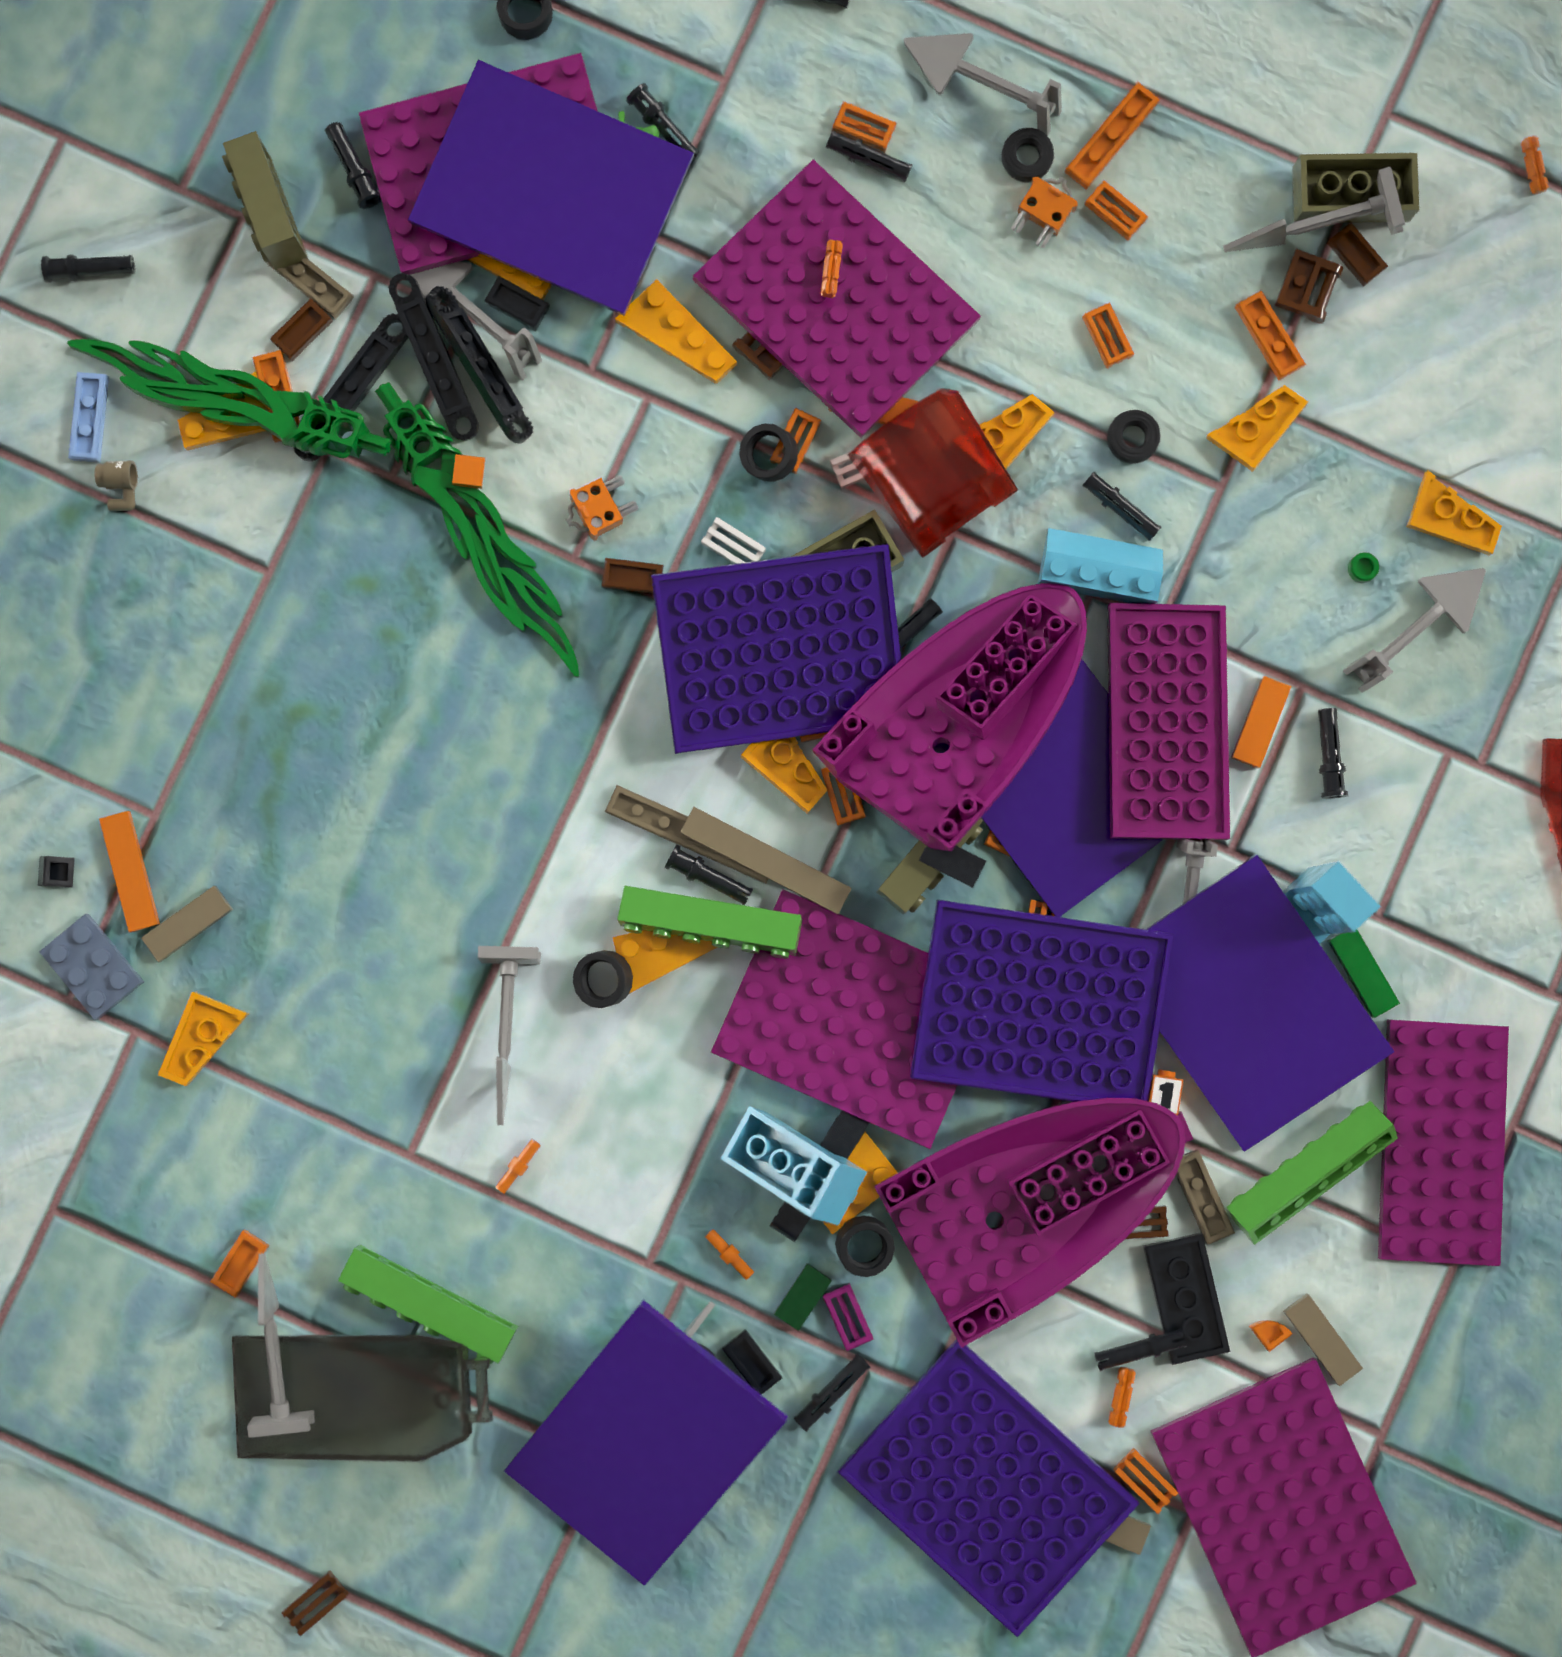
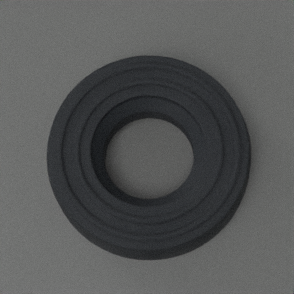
M1035 128L1016 130L1006 139L1003 145L1001 158L1004 169L1012 178L1021 182H1032L1033 177L1042 178L1051 168L1054 159V148L1051 140L1044 132ZM1023 145L1034 146L1039 153V159L1032 165L1022 164L1017 158V150Z
M1125 411L1119 414L1109 426L1107 432L1109 449L1116 458L1123 462H1143L1150 458L1157 450L1161 436L1160 428L1156 420L1144 411ZM1137 426L1142 429L1145 440L1141 446L1130 447L1124 442L1123 431L1127 427Z

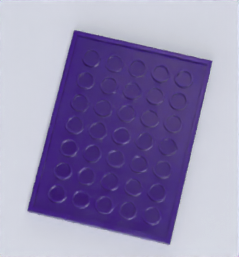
M478 59L408 221L422 229L625 316L692 162L694 153Z
M888 544L651 575L675 754L829 732L847 711L901 660Z
M1081 659L1076 677L1066 699L1048 731L1019 773L981 817L985 825L993 832L995 838L1008 852L1012 861L1056 917H1061L1164 840L1110 838L1109 694L1083 659ZM939 743L934 747V751L944 753L948 751L950 746L946 743Z
M1257 854L1146 929L1174 934L1159 1031L1244 1152L1395 1052Z
M936 899L910 1078L1068 1101L1099 1098H1136L1148 1101L1174 934Z
M642 1300L512 1459L504 1472L645 1586L787 1422L788 1416L645 1300Z
M957 1339L837 1471L1017 1638L1139 1505L1136 1498L968 1345L961 1348Z

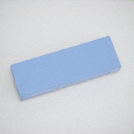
M77 372L68 456L71 460L101 462L109 376L106 374Z

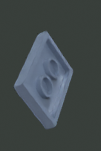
M84 914L39 951L94 1020H99L144 983L143 979L89 914Z

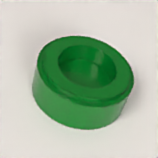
M1367 552L1357 554L1348 564L1349 576L1358 583L1371 581L1379 572L1377 558Z

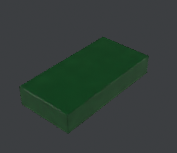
M807 1263L775 1310L774 1315L799 1331L832 1282V1279Z

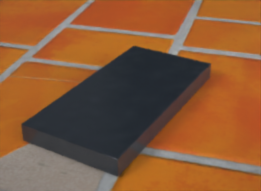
M1200 1232L1143 1245L1163 1334L1182 1328L1183 1338H1185L1187 1344L1186 1348L1168 1351L1170 1364L1175 1365L1230 1352L1203 1233Z

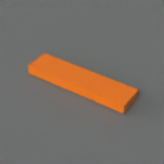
M1137 82L1066 167L1064 172L1087 190L1158 105L1160 99Z
M131 811L99 818L128 931L132 933L160 925Z

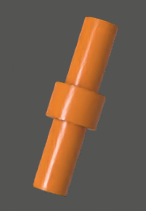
M531 1139L518 1157L514 1156L507 1165L509 1169L495 1186L500 1192L505 1194L516 1178L525 1173L529 1167L527 1165L541 1145L534 1139Z
M714 1229L710 1230L705 1238L720 1253L719 1257L727 1265L730 1263L745 1280L750 1278L754 1271L739 1256L740 1252L733 1244L728 1245Z

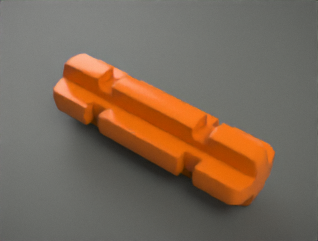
M1537 136L1526 137L1521 141L1522 152L1526 153L1524 161L1528 179L1532 180L1529 183L1532 194L1543 193L1548 189L1549 185L1547 177L1543 176V174H1546L1542 153L1538 150L1540 147L1539 139Z
M828 240L820 292L823 297L834 298L837 293L840 256L843 247L842 242L839 240Z
M1120 1367L1117 1379L1119 1383H1116L1111 1405L1113 1411H1110L1108 1420L1109 1424L1114 1427L1124 1428L1126 1425L1127 1416L1125 1412L1129 1410L1133 1391L1131 1383H1134L1136 1372L1131 1368Z

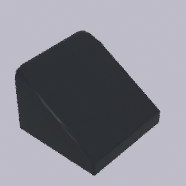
M40 856L38 886L73 887L75 858Z

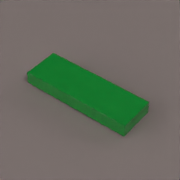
M1358 929L1355 932L1340 933L1327 940L1372 1018H1376L1400 1004Z

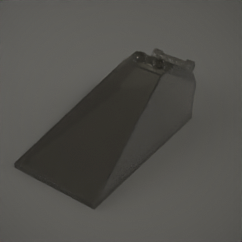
M278 1335L285 1400L288 1401L289 1412L314 1410L315 1423L310 1424V1431L249 1438L247 1425L254 1416L271 1415L270 1403H272L265 1336H232L237 1458L423 1462L466 1441L472 1433V1423L493 1421V1411L489 1410L487 1369L490 1368V1358H469L468 1347L462 1343L423 1335ZM469 1370H475L477 1411H471Z

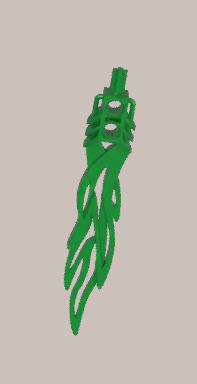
M92 339L67 341V344L73 350L103 361L125 375L119 379L128 389L158 405L178 411L201 413L205 419L235 426H260L282 440V444L296 447L302 451H309V453L317 456L329 454L344 459L351 455L359 458L362 449L386 456L391 450L390 444L392 441L390 439L370 433L360 413L339 407L335 400L331 399L332 404L326 403L323 396L317 395L319 400H316L307 391H274L265 382L246 372L214 369L186 351L182 350L180 355L168 349L144 341L130 340L128 343L133 349L163 367L148 363L114 343ZM100 350L119 354L140 369L173 382L143 378L116 358ZM155 353L172 360L204 385L188 384L186 378L179 370ZM234 383L242 384L253 389L245 388ZM246 395L261 402L272 410L273 413L258 406L234 399H242ZM303 415L298 426L294 417ZM325 423L323 428L315 430L318 424ZM353 431L348 438H342L346 432Z
M390 382L381 384L375 390V393L389 412L384 415L388 423L383 427V433L386 438L392 441L391 445L395 450L394 456L396 461L399 463L402 460L404 473L407 475L410 472L412 485L420 488L441 506L445 524L456 548L463 559L468 560L470 555L474 570L483 589L498 610L521 632H525V624L540 635L553 648L576 678H579L578 662L565 632L553 618L535 603L525 588L527 587L535 593L559 617L563 616L556 597L534 570L537 568L536 563L507 536L497 508L478 488L454 486L452 484L455 455L463 454L459 449L451 446L455 442L451 437L443 434L447 432L445 427L435 422L424 405L417 404L413 406L410 400L403 403ZM421 410L427 420L422 419L417 411ZM406 417L414 419V423L410 428L402 429L399 427L402 419ZM390 428H392L397 435L396 441L389 432ZM422 441L430 443V448L427 452L418 453L415 451L418 443ZM442 457L441 471L426 467ZM447 490L460 496L477 514L475 515L477 526L485 546L458 503ZM477 502H479L490 514L497 528L499 529V532L483 515ZM452 520L462 533L460 540L457 538ZM493 546L504 558L533 578L547 595L513 569L499 567ZM480 562L483 568L485 569L494 588L502 598L503 602L493 593L492 589L488 585L482 572ZM503 575L514 585L521 598L531 610L557 632L568 654L563 651L546 630L519 609L508 590Z

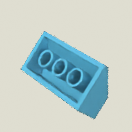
M1048 528L1038 584H1062L1073 588L1078 594L1120 602L1156 604L1163 576V550Z

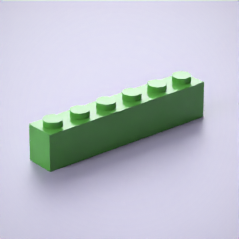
M625 885L617 919L620 926H623L624 930L630 933L640 934L642 930L653 931V935L656 937L670 939L671 935L682 936L683 941L699 944L700 940L711 941L712 946L728 949L730 945L741 946V950L744 952L758 954L759 950L770 951L771 956L787 959L789 955L796 956L802 925V917L798 914Z
M1371 1101L1363 1106L1356 1107L1350 1113V1116L1340 1123L1333 1124L1316 1141L1306 1144L1303 1150L1292 1159L1289 1158L1283 1161L1279 1168L1269 1176L1260 1178L1255 1186L1245 1194L1236 1196L1231 1204L1227 1206L1233 1221L1254 1245L1397 1140L1398 1137L1394 1125Z
M358 1245L353 1249L338 1279L339 1282L344 1284L343 1288L354 1295L362 1293L370 1297V1303L382 1309L389 1307L397 1311V1317L409 1323H412L414 1320L424 1325L423 1330L433 1336L439 1337L442 1334L451 1339L449 1343L461 1350L469 1348L477 1353L476 1357L488 1364H492L493 1361L499 1364L519 1327L362 1245Z

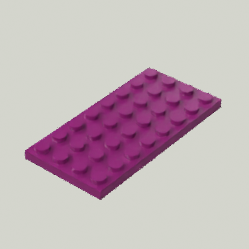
M1109 603L1107 605L1110 838L1229 840L1230 795L1226 605Z
M1387 1019L1386 1040L1395 1052L1385 1058L1383 1114L1394 1125L1398 1139L1382 1150L1378 1238L1379 1259L1501 1266L1509 1026Z

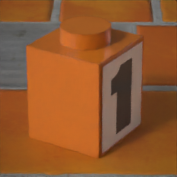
M1158 1069L1157 1075H1152L1148 1101L1157 1103L1178 1115L1183 1079L1175 1078L1176 1072Z

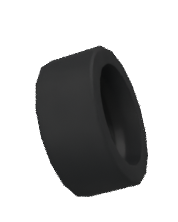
M497 0L496 8L502 27L509 35L517 39L530 40L537 38L547 31L552 22L553 9L550 0H539L542 6L540 16L526 24L517 23L509 17L508 6L512 0Z
M763 423L754 426L745 434L740 443L739 456L742 466L749 474L762 481L775 482L784 479L792 472L797 463L798 448L796 441L789 432L775 424ZM765 436L779 438L785 449L784 457L780 464L771 470L761 469L753 459V452L757 442Z
M603 950L587 954L578 962L574 969L573 985L575 992L581 1001L590 1007L605 1008L619 1004L628 996L632 988L633 974L631 967L623 956L614 951ZM597 962H608L616 970L618 986L616 991L610 996H598L589 986L588 973L591 966Z
M865 1215L853 1217L844 1223L838 1231L835 1241L837 1255L845 1269L861 1277L875 1276L884 1271L891 1263L895 1251L893 1238L884 1223L875 1217ZM872 1230L882 1240L881 1252L871 1261L863 1263L855 1261L848 1253L847 1246L849 1240L859 1231Z

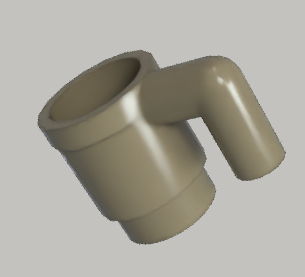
M132 460L106 461L104 464H96V485L98 487H106L108 490L122 489L123 499H108V510H133L136 505L135 489L138 483V472L135 462Z

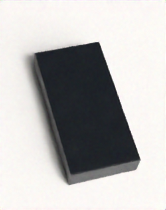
M500 276L497 277L484 300L485 304L534 331L537 330L550 308L549 303Z
M926 845L919 859L920 862L971 888L974 887L986 863V860L957 845L951 851L934 849Z
M746 1329L722 1347V1350L748 1384L761 1395L782 1379V1375Z

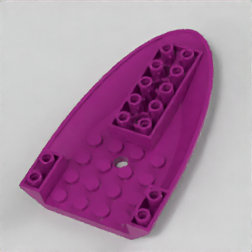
M1041 583L1009 591L969 610L922 642L882 676L847 711L812 751L841 784L925 845L934 849L951 851L1019 773L1062 707L1074 682L1084 652L1087 621L1082 599L1069 586ZM939 743H946L950 746L948 751L944 753L934 751V747Z
M1099 1098L1075 1101L1029 1113L980 1131L939 1150L874 1187L962 1348L1056 1294L1102 1260L1135 1230L1161 1200L1176 1176L1184 1155L1185 1130L1182 1121L1177 1115L1154 1102L1136 1098ZM1098 1155H1103L1106 1158V1166L1101 1171H1095L1092 1167L1093 1159ZM1045 1184H1052L1055 1190L1053 1197L1048 1200L1041 1199V1187ZM991 1212H999L1002 1215V1224L997 1228H990L986 1224V1217Z

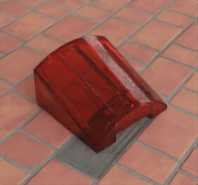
M941 388L885 423L847 454L922 558L945 543L946 537L990 506H997L1018 491L957 390Z

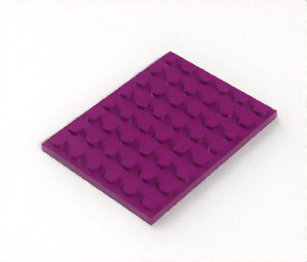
M581 53L508 72L598 111ZM468 83L358 113L401 273L411 275L478 257V254H480L413 225L408 221Z
M814 159L693 275V281L860 438L981 318L978 312ZM828 240H839L843 244L840 256L837 293L834 298L823 297L820 294Z
M782 889L773 910L798 914L802 917L796 956L789 955L787 959L771 956L770 951L759 950L758 954L753 955L710 1053L841 1111H845L918 1145L931 1149L957 1085L910 1078L928 953Z
M1310 1358L1150 1431L1174 1486L1179 1492L1178 1495L1251 1657L1260 1656L1417 1584L1315 1358Z

